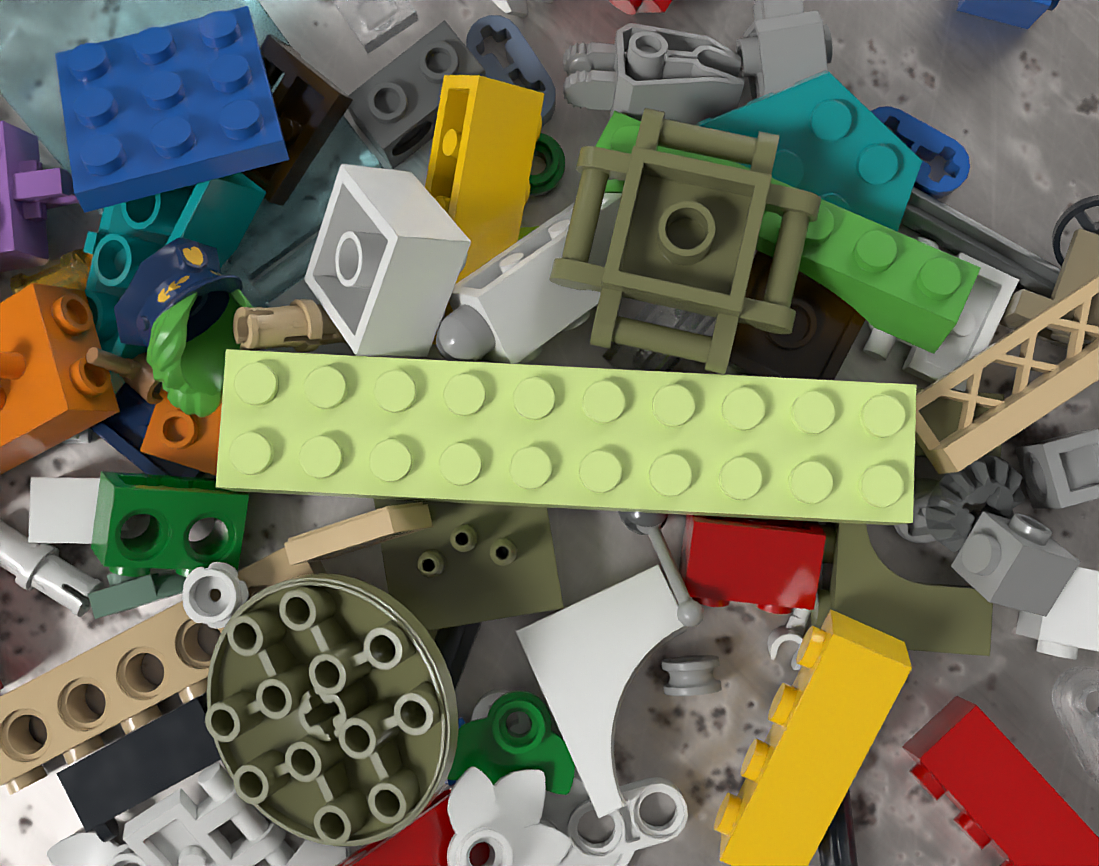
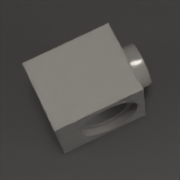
M1099 428L1075 431L1015 448L1032 509H1062L1099 499Z

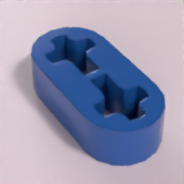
M885 106L871 111L920 159L930 162L939 155L947 160L943 170L951 176L944 175L937 182L928 177L931 172V166L922 161L914 187L935 199H941L955 191L967 179L970 170L969 156L965 148L955 139L900 109Z

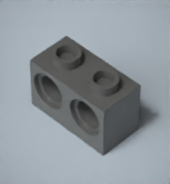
M445 20L348 95L353 99L348 110L354 122L392 169L433 138L444 75H480L486 77L485 69Z

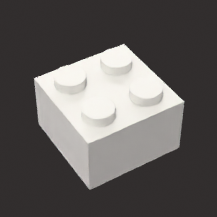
M341 164L304 280L356 356L427 357L436 332L445 317V309L458 275L465 267L471 241L412 172Z

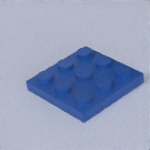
M248 6L228 11H214L204 17L163 27H149L139 33L99 43H85L74 49L55 53L73 189L84 213L289 160L256 29Z

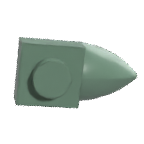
M175 570L143 577L109 574L107 579L110 587L88 594L94 618L118 614L182 594L183 585L187 577L177 574Z

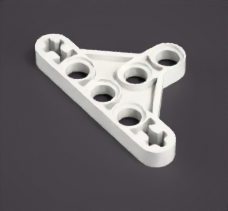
M493 689L485 693L476 703L471 721L487 717L494 701L501 695L510 692V690ZM518 711L516 712L518 719L510 723V730L521 734L529 730L532 721L526 713ZM575 766L574 779L569 794L561 795L545 790L543 813L539 823L562 832L572 841L570 849L558 866H627L636 850L667 842L678 836L683 830L688 813L687 804L679 788L670 780L661 777L646 778L619 786L626 806L609 814L614 821L615 827L613 834L608 840L593 844L583 839L577 830L579 819L584 813L595 809ZM654 792L668 794L675 801L676 810L674 817L662 826L647 824L639 813L643 799Z

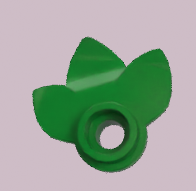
M515 690L497 698L490 707L487 717L466 722L460 726L454 761L447 779L458 780L467 769L473 766L482 771L494 785L500 778L511 772L524 769H538L544 772L546 791L567 795L572 787L575 764L565 741L551 730V715L544 701L531 692ZM518 711L526 713L532 721L529 730L521 734L512 732L506 722L509 715Z

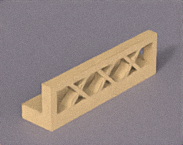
M1099 275L916 394L915 439L938 474L961 471L1099 380V327L1087 324L1092 297L1099 293ZM1075 308L1073 321L1060 319ZM1045 327L1071 332L1066 359L1057 365L1032 360L1037 333ZM1085 335L1097 338L1083 347ZM1021 344L1019 357L1006 354ZM992 362L1017 367L1012 394L1002 401L977 396L982 370ZM1030 370L1044 373L1028 383ZM967 379L965 393L950 390ZM937 398L962 402L958 430L939 442L918 410ZM975 406L990 408L973 419Z

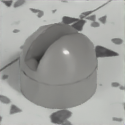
M466 304L461 305L442 320L436 336L438 350L441 356L448 361L475 362L492 351L496 346L494 334L486 320L478 311Z

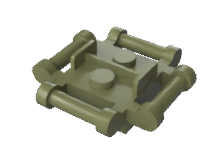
M645 108L636 145L633 146L631 154L594 146L581 147L576 165V170L581 173V178L562 257L554 259L549 280L567 288L601 292L591 333V345L611 349L613 342L706 363L705 370L725 374L737 323L751 325L757 329L772 333H792L796 311L791 309L790 306L809 222L817 220L821 197L812 192L770 183L779 135L759 131L758 137L754 138L664 119V111ZM658 146L747 164L751 165L750 170L657 150ZM617 179L625 181L606 264L605 267L590 264L588 261L607 181ZM768 211L777 213L782 219L764 299L759 301L746 298L745 293L763 213ZM622 297L715 317L716 322L713 335L698 334L619 316Z

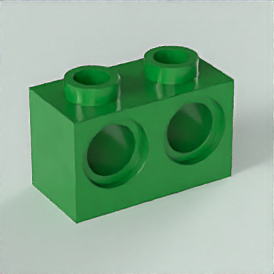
M101 471L91 549L103 567H109L110 572L121 576L143 577L150 574L151 568L176 569L175 572L177 574L187 577L197 567L208 568L213 562L227 563L238 571L249 495L246 492L216 487V479ZM137 514L150 515L149 525L141 535L134 538L121 537V529L129 518ZM203 518H214V526L208 536L198 541H189L190 530L196 522Z

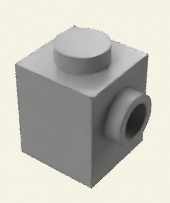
M983 511L951 567L988 602L1046 617L1081 561L1051 538L1052 531L1037 520L1021 513H1015L1012 519H1008Z

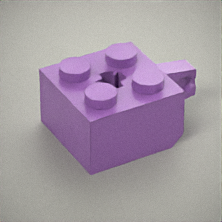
M0 121V272L44 266L49 261L46 230L47 209L79 203L74 194L72 174L62 168L43 170L42 162H40L38 137L5 121Z

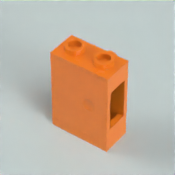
M32 283L0 303V475L120 412L109 370L90 364L86 360L88 350L92 347L101 349L85 290Z

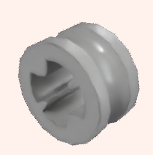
M692 655L673 657L661 661L662 670L667 671L670 675L669 682L663 685L665 695L694 696L711 694L722 690L721 681L716 680L713 676L714 668L720 666L718 656Z

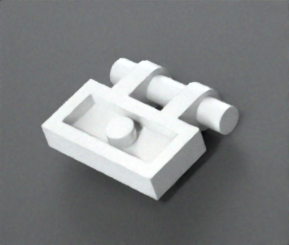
M922 237L915 238V240H918L936 249L939 248V246L931 240ZM960 253L955 257L981 267L957 324L935 354L878 330L870 323L868 327L872 332L863 351L873 358L886 361L895 340L903 342L912 348L902 370L933 384L988 348L1019 279ZM967 379L950 390L965 391Z
M219 763L208 766L199 775L198 783L210 796L198 805L191 800L182 788H179L125 823L123 840L147 866H254L264 858L271 866H286L295 854L294 850L284 840L285 830L264 816L254 805L246 803L238 796L234 788L233 779ZM230 819L244 834L243 837L232 844L217 829Z

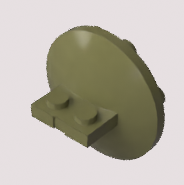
M326 573L306 574L272 585L252 596L233 614L219 636L208 672L206 727L214 738L220 757L234 781V788L238 796L246 803L254 805L273 823L298 837L319 844L331 846L366 845L383 840L406 827L439 794L449 775L457 748L458 707L451 675L435 641L420 621L398 600L385 591L353 577Z

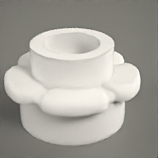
M213 562L208 568L197 567L187 576L183 585V607L186 614L194 622L205 623L215 629L223 628L233 614L248 601L249 592L247 584L238 579V571L233 566L223 562ZM212 589H218L221 592L219 601H213L210 598Z

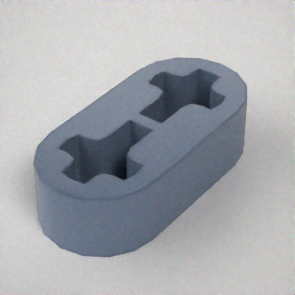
M488 15L478 19L471 26L467 34L466 47L485 69L487 78L514 85L512 81L519 78L525 88L534 91L540 89L545 94L541 112L543 127L551 120L555 111L556 89L551 77L519 28L510 19L501 15ZM492 36L497 43L508 40L505 44L506 57L510 63L508 67L503 68L497 57L492 53L481 56L485 51L483 42L485 38Z

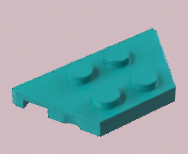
M826 70L795 82L793 86L776 93L771 92L747 102V105L713 119L707 118L696 124L701 127L754 138L758 137L759 131L779 135L771 173L773 179L794 188L812 192L821 197L822 200L897 232L922 160ZM738 163L748 168L751 167V165Z

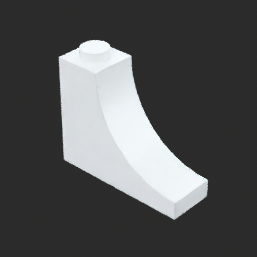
M659 565L516 631L598 818L626 806L616 774L614 736L618 714L627 689L638 671L658 649L687 631V626L678 620L677 609L679 603L669 580H665Z

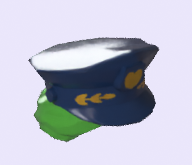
M179 237L141 261L128 288L115 305L114 311L120 343L148 348L146 361L153 369L154 379L162 382L163 389L168 392L167 399L176 408H180L187 415L196 414L199 417H206L216 411L222 403L226 349L241 350L240 344L236 343L233 333V320L236 310L240 307L253 306L241 292L243 289L242 280L235 275H222L217 248Z

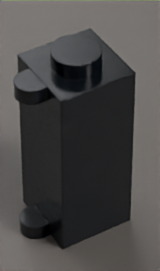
M207 692L56 773L86 832L94 829L101 841L108 842L119 835L116 816L217 761H222L214 738L207 730L205 716L208 710Z

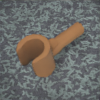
M96 347L88 350L86 354L88 363L119 374L132 389L150 404H158L163 400L154 390L159 381L154 379L153 369L146 361L147 352L129 359L119 357Z

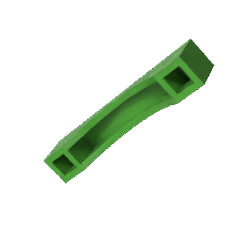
M614 111L595 147L631 154L633 146L636 145L641 121ZM658 146L657 150L750 170V168L723 159ZM771 178V184L794 188L790 185H787L783 182ZM617 179L608 180L605 193H622L625 181ZM822 199L817 220L809 222L799 271L839 296L874 328L935 354L957 324L981 267ZM764 211L755 249L771 257L774 255L782 219L777 213Z

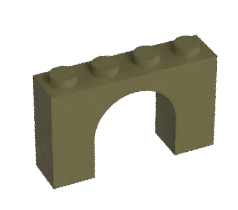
M916 388V394L925 388ZM978 392L977 395L1000 401L1004 400V394ZM937 398L918 410L939 442L958 430L963 403ZM975 406L973 419L990 408ZM915 439V457L928 458ZM1002 444L985 455H994L1001 458ZM826 522V525H820L826 534L822 558L823 580L822 589H817L814 610H811L812 626L821 629L831 609L904 641L907 650L990 656L993 603L988 602L972 586L910 582L892 572L877 556L869 539L867 524Z

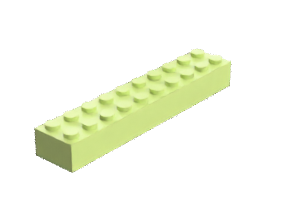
M226 349L216 487L239 492L875 525L913 523L917 385Z

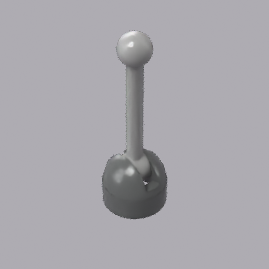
M618 511L622 522L630 531L639 535H649L679 603L677 609L678 620L687 627H694L700 624L704 617V610L697 601L691 599L661 532L667 521L668 514Z

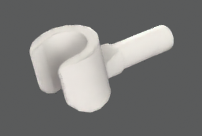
M818 582L817 589H821L822 584ZM795 608L787 626H780L772 631L767 642L772 660L775 659L780 644L784 641L792 640L796 641L799 645L793 655L791 666L793 670H798L802 667V665L796 663V658L804 638L803 635L808 625L807 621L811 610Z

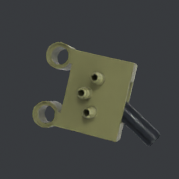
M374 499L375 510L386 506L422 502L423 505L428 504L433 527L380 544L388 594L404 605L427 631L438 629L434 641L445 660L455 692L482 622L564 608L547 507Z

